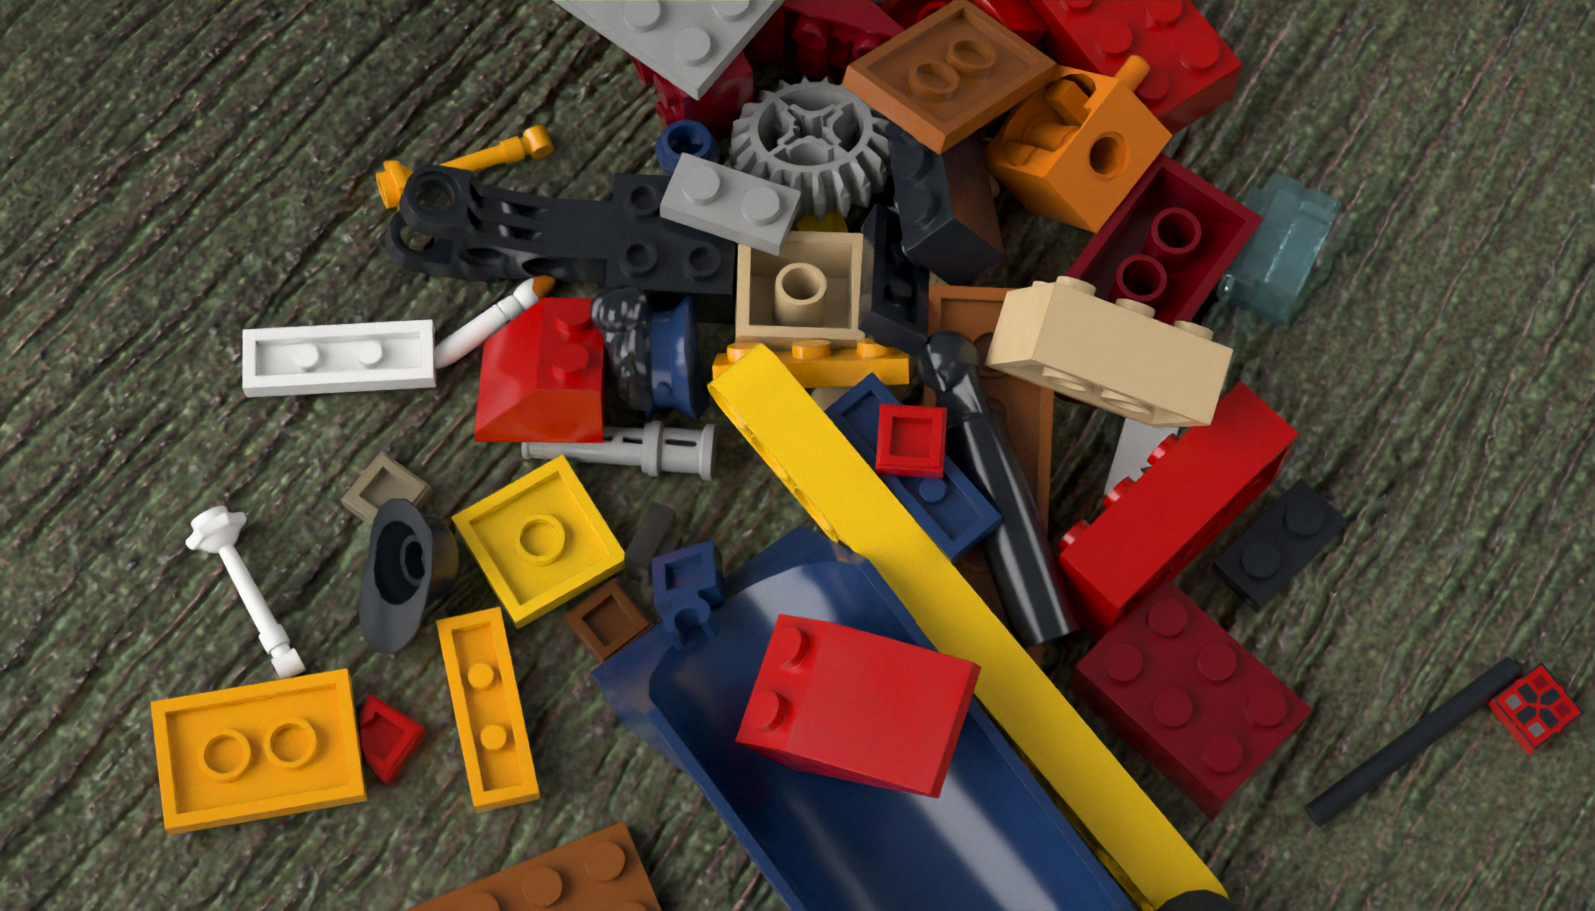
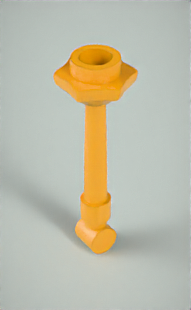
M536 125L527 129L523 133L522 138L515 136L502 140L497 146L439 165L475 172L504 162L507 165L524 160L525 156L530 154L533 159H541L550 155L554 151V146L544 125ZM387 160L383 162L385 171L376 173L378 189L387 209L397 206L398 210H400L399 201L407 179L413 173V170L400 164L399 161Z

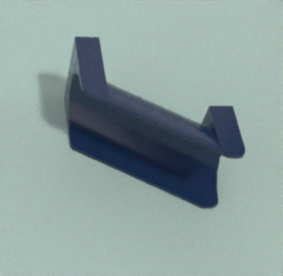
M802 525L797 526L724 578L726 602L710 607L720 625V631L716 639L709 640L702 626L696 625L685 633L684 649L676 650L663 628L662 621L590 672L622 724L692 778L789 911H1135L1120 887L1107 874L973 697L971 698L939 799L788 769L735 742L779 614L829 621L938 652L916 624V620L867 558Z

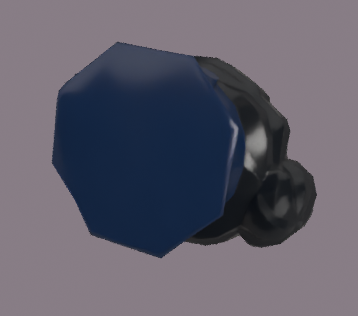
M622 284L607 288L604 293L599 294L592 300L589 306V316L599 330L608 352L617 395L627 402L631 409L645 411L644 417L646 418L658 407H674L677 411L683 412L697 421L709 406L710 401L699 349L698 322L692 298L688 295L673 310L654 311L651 302L646 299L643 290L636 286L630 287Z

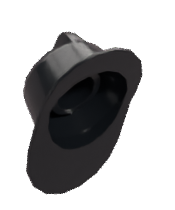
M392 498L381 505L373 519L369 554L360 588L358 613L361 631L367 643L378 653L395 654L408 646L418 633L425 609L453 589L460 569L459 549L455 540L456 528L454 522L444 518L425 517L418 506L402 498Z

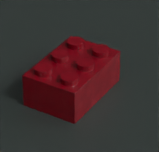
M1165 576L1075 665L1068 689L1212 821L1222 813L1300 731L1313 710Z

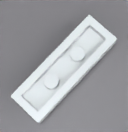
M432 319L243 330V390L246 397L436 387L435 328Z

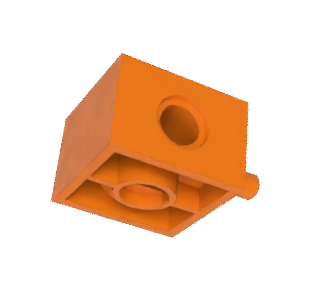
M1131 55L1114 77L1056 65L1051 81L1023 100L984 150L988 170L1030 213L1098 233L1172 137V134L1133 93L1149 73V64L1142 57Z

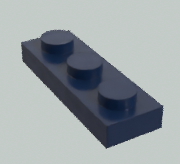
M871 372L823 412L876 473L880 404H902L879 378ZM946 454L943 478L877 475L952 565L1002 524V516Z

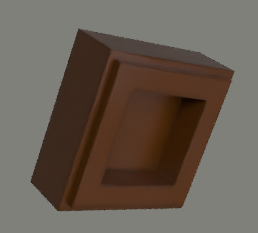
M615 578L563 617L564 624L599 666L654 628L653 623Z

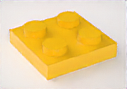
M563 454L451 517L458 534L517 630L629 566L627 555Z

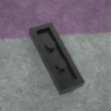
M876 203L864 220L858 329L883 347H894L915 357L928 340L930 271L927 268L915 267L905 256L900 244L902 231L899 214Z

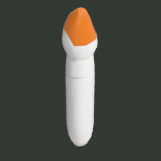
M542 275L524 281L516 288L513 295L499 301L497 305H493L445 338L435 347L436 369L446 367L458 361L484 343L485 340L546 297L556 285V280L550 276Z

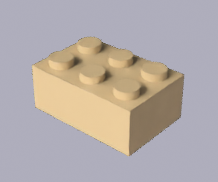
M1058 276L1056 282L1053 283L1033 281L1032 287L1007 291L984 366L1054 390L1055 392L1156 429L1211 425L1233 349L1211 341L1213 331L1186 321H1175L1173 327L1153 319L1155 310L1150 306L1128 299H1117L1115 304L1094 297L1096 287L1066 276Z

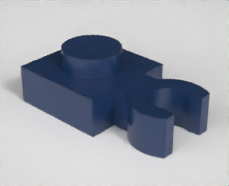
M713 539L652 558L654 605L663 619V628L676 650L684 649V635L691 627L696 625L702 626L709 640L716 639L720 631V625L710 607L726 601L722 556Z

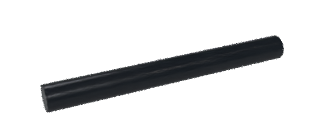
M1505 657L1306 804L1304 809L1308 817L1318 827L1325 825L1521 678L1522 672L1519 666L1509 657Z

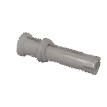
M652 420L651 423L646 422L644 428L605 426L604 443L522 442L521 450L523 459L528 460L531 458L553 460L563 454L567 461L641 466L642 473H648L649 477H659L661 472L665 471L700 474L703 481H713L717 455V425L706 424L703 430L665 427L663 420Z

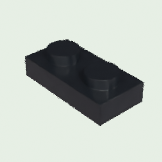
M1300 478L1213 563L1211 571L1258 614L1345 528L1348 520Z

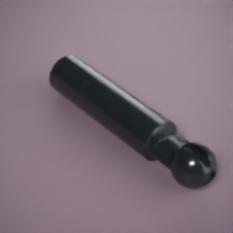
M947 329L929 335L928 340L917 353V374L927 387L934 390L939 406L947 408L948 419L945 447L947 456L1002 516V524L980 542V546L1014 638L1026 650L1080 630V623L1002 412L990 409L978 377L980 367L979 350L968 336L959 331Z

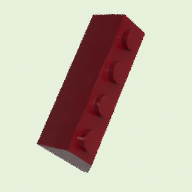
M1160 152L1102 228L1094 235L1065 276L1096 287L1094 297L1115 304L1117 299H1128L1150 306L1155 310L1153 319L1174 327L1175 321H1191L1260 226L1263 218ZM1054 391V396L1062 401L1102 409Z

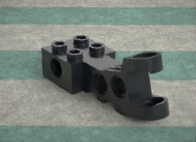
M426 165L415 170L407 179L399 201L400 210L393 215L384 238L385 248L391 260L400 268L412 272L489 283H500L501 278L528 280L545 275L556 280L555 286H562V281L598 283L599 288L605 290L609 287L624 284L630 287L636 286L643 290L646 299L651 302L654 311L673 310L689 295L693 300L697 322L733 324L738 243L660 217V204L672 176L615 173L612 201L547 198L486 186L479 182L471 170L442 165ZM425 187L441 189L447 194L451 208L441 209L419 205L416 193ZM409 225L418 233L434 237L435 244L432 248L425 251L411 249L401 238V230Z

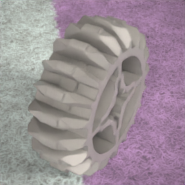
M804 74L801 82L795 85H789L780 79L776 92L759 90L755 103L744 104L740 119L733 121V129L731 131L732 147L729 148L730 163L735 170L801 191V205L794 219L796 224L804 215H815L821 224L826 214L831 212H837L844 218H847L851 204L868 208L869 200L872 197L871 193H884L887 177L892 175V169L887 161L889 156L887 142L889 140L886 137L885 127L890 121L884 120L882 113L871 108L864 100L842 84L839 86L835 85L829 74L821 82H810ZM856 144V146L848 153L847 150Z

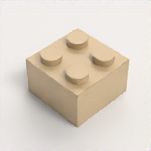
M790 231L780 256L738 243L734 343L761 342L765 343L766 347L771 351L792 350L793 342L822 339L831 342V349L857 348V340L865 338V333L858 329L863 233Z

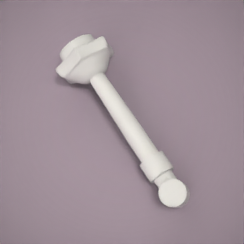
M223 505L201 513L191 522L194 531L186 540V545L192 550L202 549L220 554L248 612L260 632L258 637L267 654L273 656L271 662L280 679L292 678L306 671L295 648H290L289 644L291 641L283 626L277 624L262 594L234 547L240 529L246 523L245 513L228 512L226 506Z

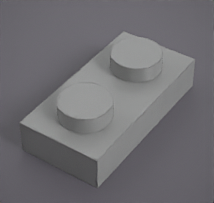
M682 152L661 201L660 217L780 256L801 205V191Z

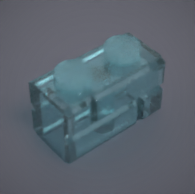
M1276 173L1272 174L1264 192L1253 187L1246 199L1244 206L1262 217L1263 220L1221 278L1216 295L1220 300L1244 311L1250 310L1253 315L1277 326H1284L1333 226L1341 203L1330 195L1314 188L1307 189L1303 183Z

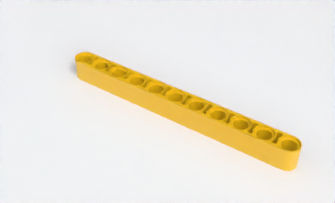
M758 343L708 384V390L718 406L832 541L864 556L873 564L916 620V624L939 653L974 662L982 667L972 697L1065 819L1143 911H1156L1166 901L1186 891L1206 889L1229 899L1224 887L769 348L762 343Z

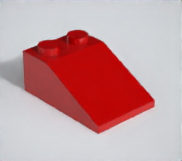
M779 614L735 742L788 769L939 799L982 667L968 660L833 622Z

